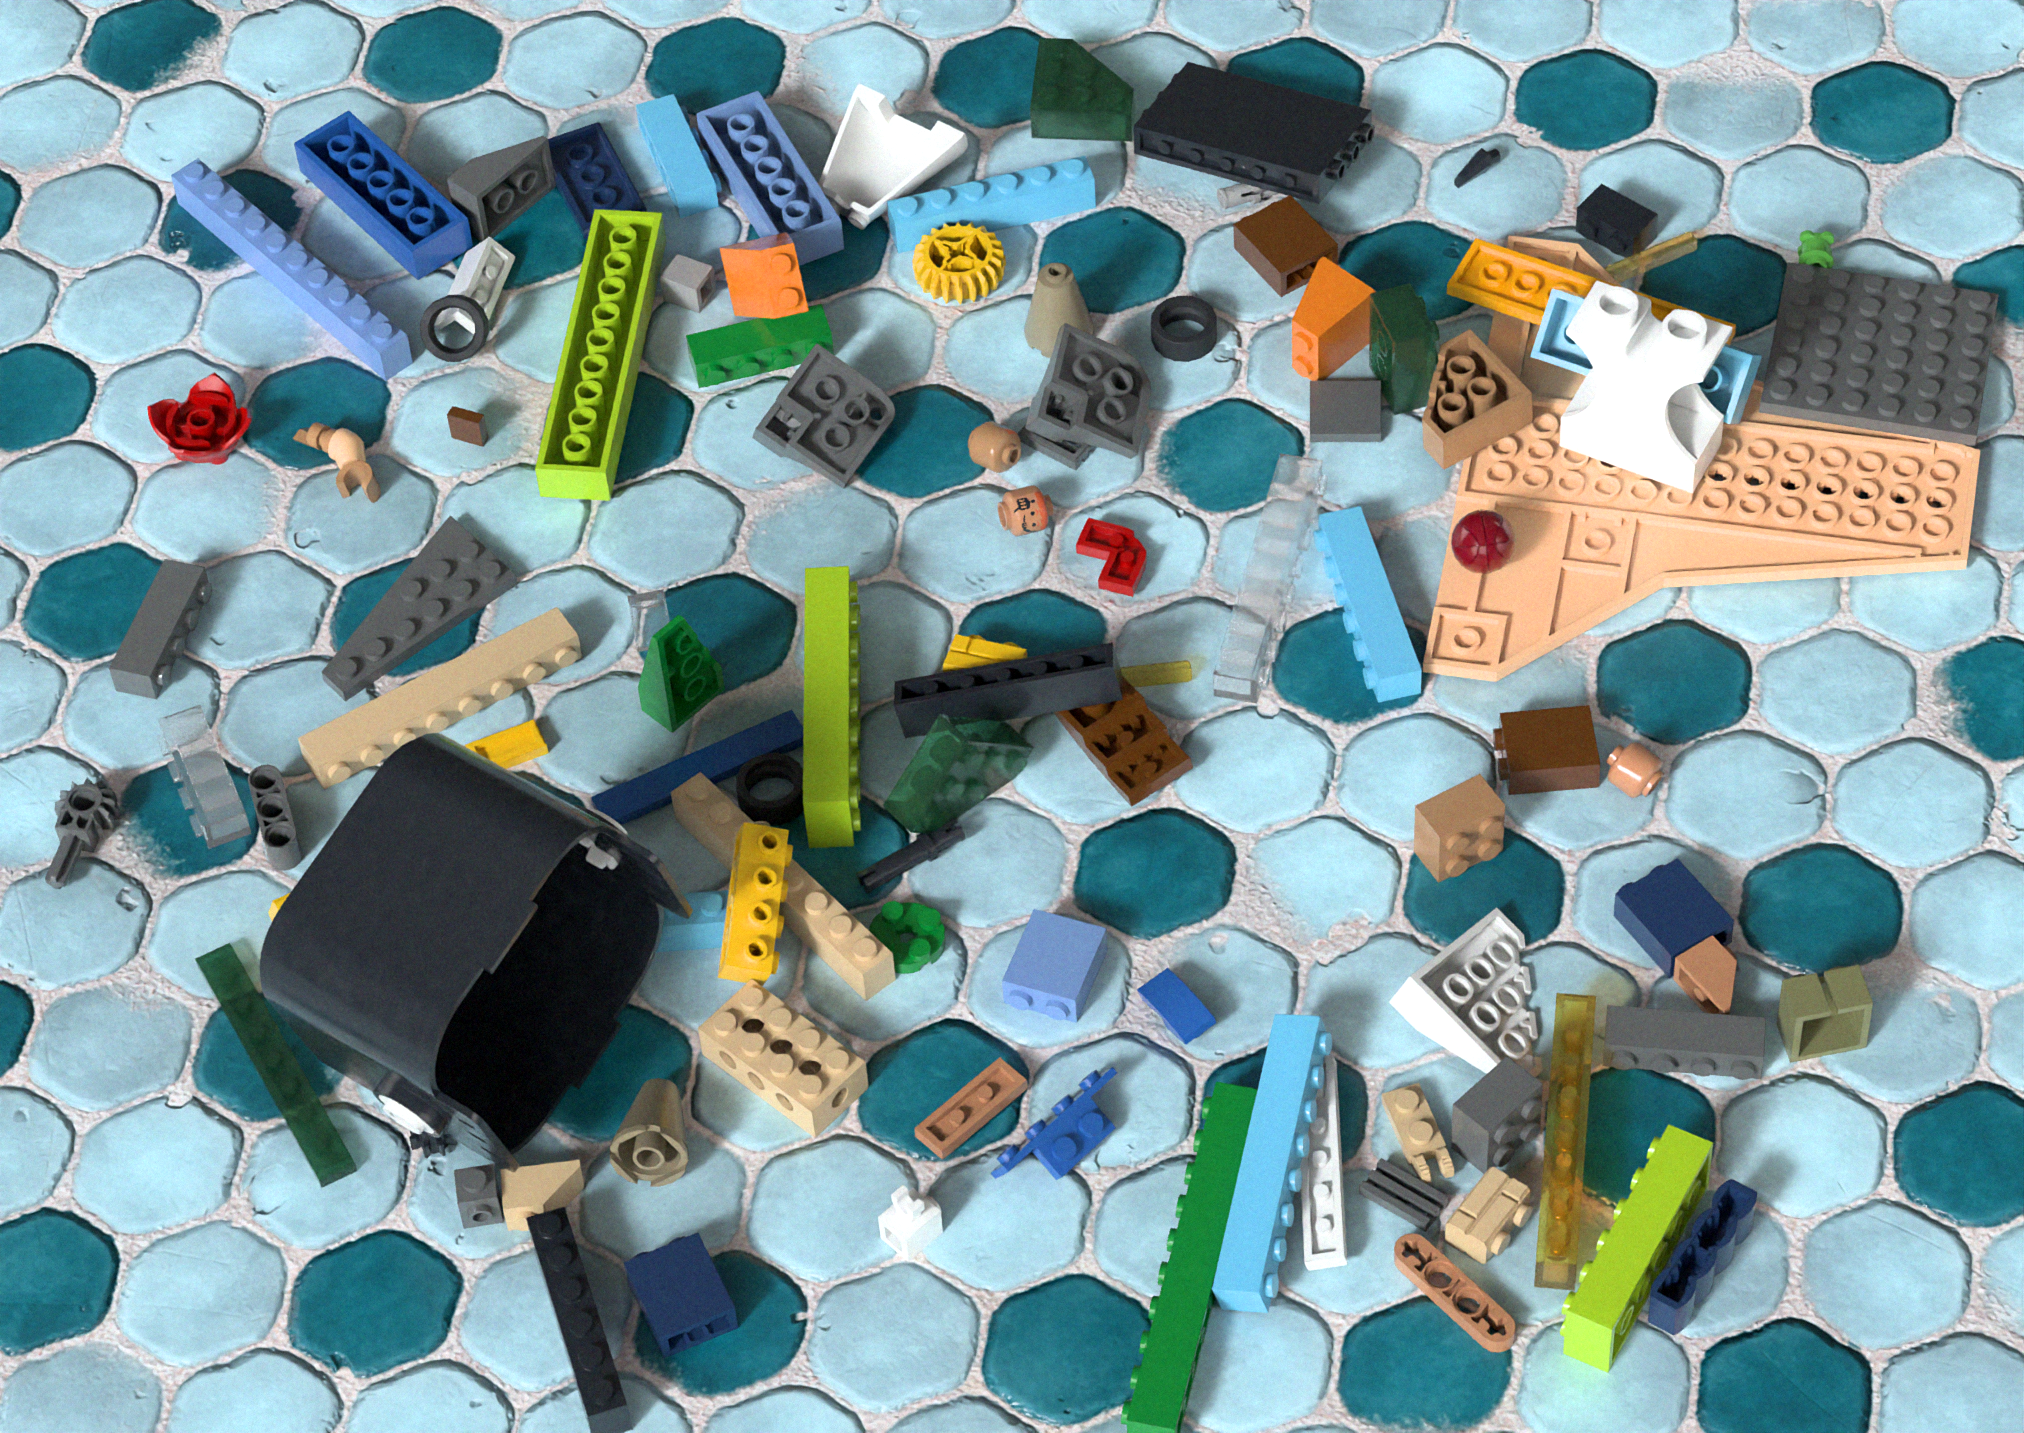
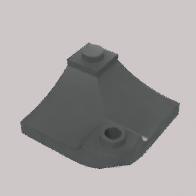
M1065 323L1059 328L1045 375L1036 396L1032 399L1025 429L1054 442L1067 440L1084 443L1132 459L1139 450L1150 401L1151 383L1139 361L1131 354Z
M816 343L779 393L775 403L755 428L752 438L779 457L784 456L801 463L844 489L868 454L891 426L895 417V407L889 396L876 384ZM877 412L881 415L882 419L873 420L870 413Z

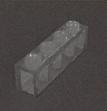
M201 705L158 719L162 734L157 735L156 739L163 757L170 755L172 761L167 762V766L174 784L180 781L183 788L178 789V793L184 809L192 808L194 815L189 816L196 837L203 835L208 848L211 849L251 834L246 812Z

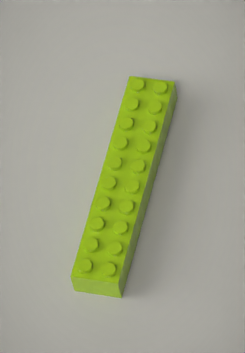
M594 209L535 467L540 497L611 500L666 246L663 215L660 212Z

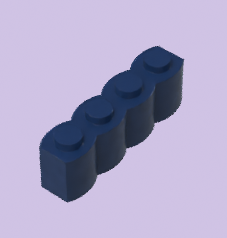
M1733 1179L1724 1182L1716 1190L1711 1208L1704 1211L1696 1219L1692 1227L1691 1237L1683 1241L1674 1251L1671 1267L1662 1271L1654 1280L1650 1292L1649 1323L1671 1335L1678 1334L1689 1324L1693 1316L1694 1305H1697L1708 1296L1713 1287L1714 1276L1727 1268L1732 1260L1734 1247L1741 1244L1751 1233L1754 1224L1757 1191Z

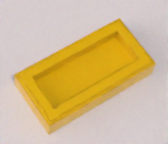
M534 719L465 744L466 748L505 769L548 754L547 744Z

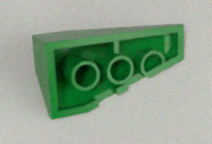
M677 615L652 636L638 685L642 711L671 733L675 732L725 690L721 665L711 657L708 648L701 644L697 634L680 615Z

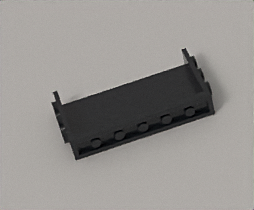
M1187 62L1179 73L1174 74L1168 86L1158 93L1156 100L1148 109L1143 111L1140 119L1134 124V154L1320 204L1335 183L1342 180L1350 164L1357 161L1365 145L1371 143L1375 127L1371 124L1372 110Z

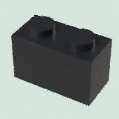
M1603 184L1598 186L1577 207L1576 232L1631 262L1656 239L1658 214Z

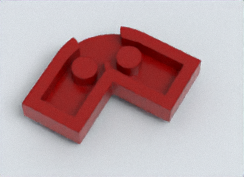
M1088 518L1077 540L1076 553L1106 560L1098 578L1099 589L1133 597L1147 564V553L1144 546L1134 537L1133 530L1124 526Z

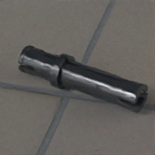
M953 818L928 834L922 832L916 835L917 838L912 843L864 870L856 872L861 887L866 885L864 891L869 894L876 888L924 861L932 862L936 860L940 852L966 839L961 825L956 828L958 821Z

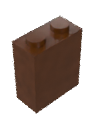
M1291 195L1273 202L1264 209L1250 216L1243 217L1240 221L1233 224L1235 250L1280 297L1308 284L1321 257L1324 256L1338 265L1337 242Z
M1590 705L1500 713L1499 728L1493 729V745L1495 751H1501L1502 758H1498V775L1500 781L1506 780L1508 795L1599 787L1600 759Z

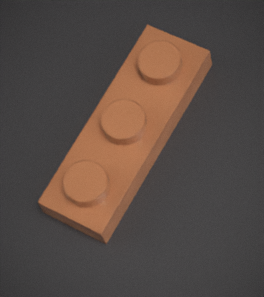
M999 1057L914 1128L915 1137L943 1160L1027 1090V1079Z

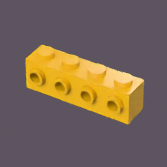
M744 822L736 834L718 978L743 983L753 979L763 986L771 974L775 975L777 972L780 953L774 951L775 939L781 937L784 925V916L779 915L780 902H785L788 892V880L783 879L784 867L788 868L793 852V845L787 844L789 830Z

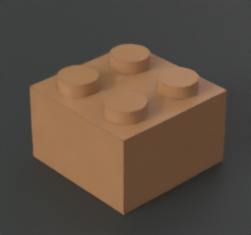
M1478 774L1415 805L1414 852L1438 883L1449 877H1457L1465 872L1467 868L1481 861H1489L1496 857L1499 852L1503 851L1505 804L1481 774Z

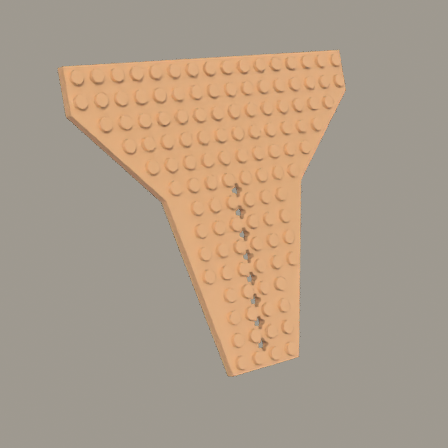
M1510 235L1508 237L1507 249L1621 286L1578 243ZM1494 310L1487 347L1532 392L1533 422L1472 454L1463 461L1456 505L1423 660V672L1497 682L1665 587L1966 569L1980 450L1963 444L1759 413L1764 382L1754 379L1740 424L1723 422L1721 446L1692 494L1561 447V417L1586 378V375L1530 357L1540 325ZM1715 474L1722 475L1723 481L1713 480ZM1751 479H1758L1760 485L1754 486L1748 483L1751 482ZM1788 483H1793L1796 490H1788L1785 487H1787ZM1824 488H1831V493L1833 494L1826 495L1821 492H1823ZM1860 492H1865L1869 499H1860L1857 496L1860 495ZM1897 497H1903L1906 503L1899 504L1894 501ZM1933 501H1938L1943 508H1933L1931 505ZM1480 509L1493 510L1503 515L1512 525L1516 536L1515 551L1510 561L1501 569L1489 574L1473 573L1462 567L1455 559L1451 548L1452 532L1456 524L1459 523L1458 521L1466 514Z

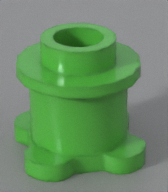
M1810 230L1801 232V245L1797 249V253L1800 256L1799 264L1831 269L1834 264L1832 249L1830 248V245L1834 242L1833 233L1829 231L1813 233Z

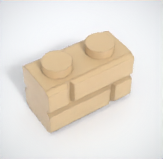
M1493 1166L1489 1167L1446 1222L1445 1241L1460 1252H1466L1469 1257L1481 1264H1486L1493 1254L1500 1256L1509 1244L1511 1238L1509 1233L1516 1225L1523 1227L1532 1213L1533 1207L1530 1205L1531 1190L1514 1178L1510 1179L1506 1173Z

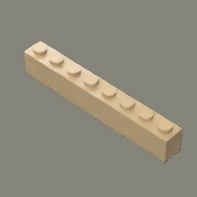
M555 607L299 737L298 741L303 760L324 790L336 783H341L348 777L368 767L377 765L405 743L425 734L439 733L446 727L476 714L479 710L499 700L506 699L518 690L537 683L542 678L572 665L575 661L582 658L579 636L560 610Z
M699 772L671 792L675 819L731 872L736 834L744 822H754L709 779ZM791 858L789 867H784L783 879L788 880V892L785 902H780L779 915L784 916V923L865 1001L869 1000L896 980L893 953Z

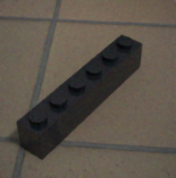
M1113 642L895 681L894 708L905 738L926 736L933 733L960 730L967 727L999 723L1006 720L1033 717L1040 714L1123 700L1122 672Z
M565 1206L527 1217L526 1221L531 1243L590 1433H623L633 1430L627 1402Z

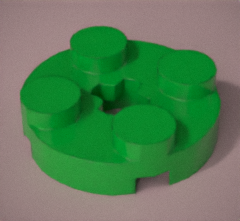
M887 902L882 906L881 912L875 916L869 926V931L893 953L895 973L909 974L920 971V966L930 961L931 965L941 957L945 948V929L940 913L934 908H929L919 903ZM912 933L917 937L909 938L907 943L901 942L900 935Z

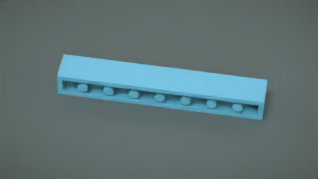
M1275 1014L1212 1287V1291L1222 1310L1268 1313L1271 1298H1275L1278 1294L1279 1262H1284L1286 1257L1287 1227L1292 1226L1294 1221L1293 1198L1295 1192H1299L1302 1185L1300 1165L1302 1157L1306 1158L1309 1153L1310 1123L1315 1122L1317 1117L1316 1094L1318 1089L1323 1088L1325 1079L1324 1058L1325 1055H1330L1332 1049L1331 1033L1326 1031L1320 1016Z

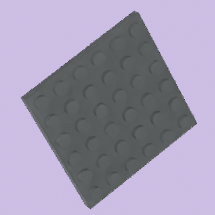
M1788 262L1759 413L1975 446L1999 294Z

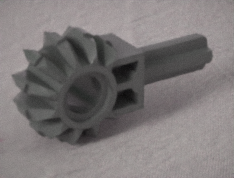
M87 777L84 784L77 785L72 781L70 791L60 790V800L55 802V812L58 817L55 830L60 845L45 876L46 883L55 889H61L67 885L81 851L94 853L99 839H103V830H114V820L120 817L116 794L112 791V788L108 789L102 780L93 784Z

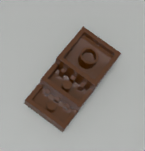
M1122 676L1123 700L1057 711L1054 714L1091 762L1132 807L1192 769L1193 765L1190 757L1170 738L1167 727L1147 708L1144 697Z

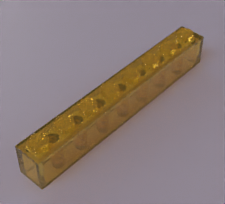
M1557 993L1534 1281V1287L1575 1291L1596 996Z

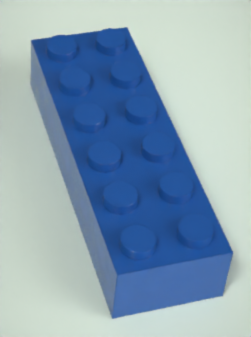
M349 110L294 143L300 172L417 280H420L473 247L468 218Z

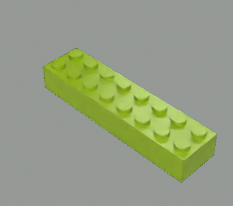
M849 566L805 568L803 807L809 848L854 846V831H861L860 808H858V801H861L860 778H858V771H861L860 748H858V741H861L860 719H855L858 718V712H861L860 690H854L858 689V683H861L860 661H854L858 660V654H861L860 632H854L858 631V626H861L860 604H853L858 603V582L851 581Z

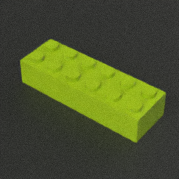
M1669 1124L1661 1138L1654 1137L1647 1153L1648 1163L1645 1168L1638 1167L1633 1175L1630 1184L1631 1194L1628 1199L1622 1197L1616 1206L1613 1215L1614 1225L1611 1230L1605 1228L1599 1237L1596 1246L1597 1256L1594 1261L1588 1259L1582 1268L1579 1277L1580 1287L1576 1293L1570 1291L1564 1301L1561 1313L1566 1315L1560 1330V1335L1564 1337L1563 1354L1607 1373L1609 1372L1650 1296L1654 1280L1664 1270L1708 1188L1713 1142Z

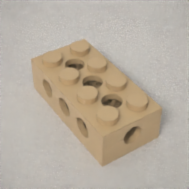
M753 979L747 982L698 1027L702 1055L814 1138L819 1136L869 1088L866 1062Z

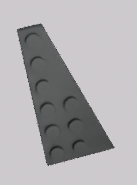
M449 516L322 670L323 681L346 702L518 584L516 574L452 516Z

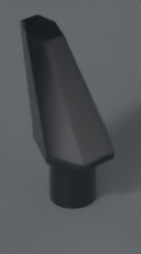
M1483 148L1478 150L1454 179V185L1460 188L1485 173L1493 163L1500 160L1499 151L1495 148L1489 151H1485Z

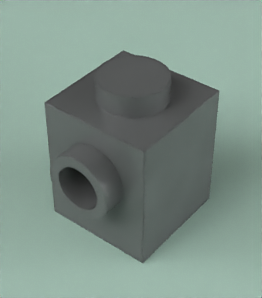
M494 1164L454 1170L457 1204L463 1228L503 1223L500 1189Z

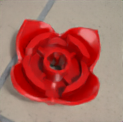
M215 372L198 381L190 389L185 402L180 403L174 399H163L147 406L151 426L155 433L168 445V450L174 453L178 460L193 463H212L215 465L225 463L229 458V453L234 450L239 439L249 428L252 421L250 410L245 407L237 408L235 394L230 385Z

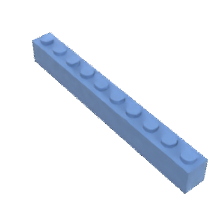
M199 158L171 175L177 201L181 207L381 378L387 381L413 363L406 333Z

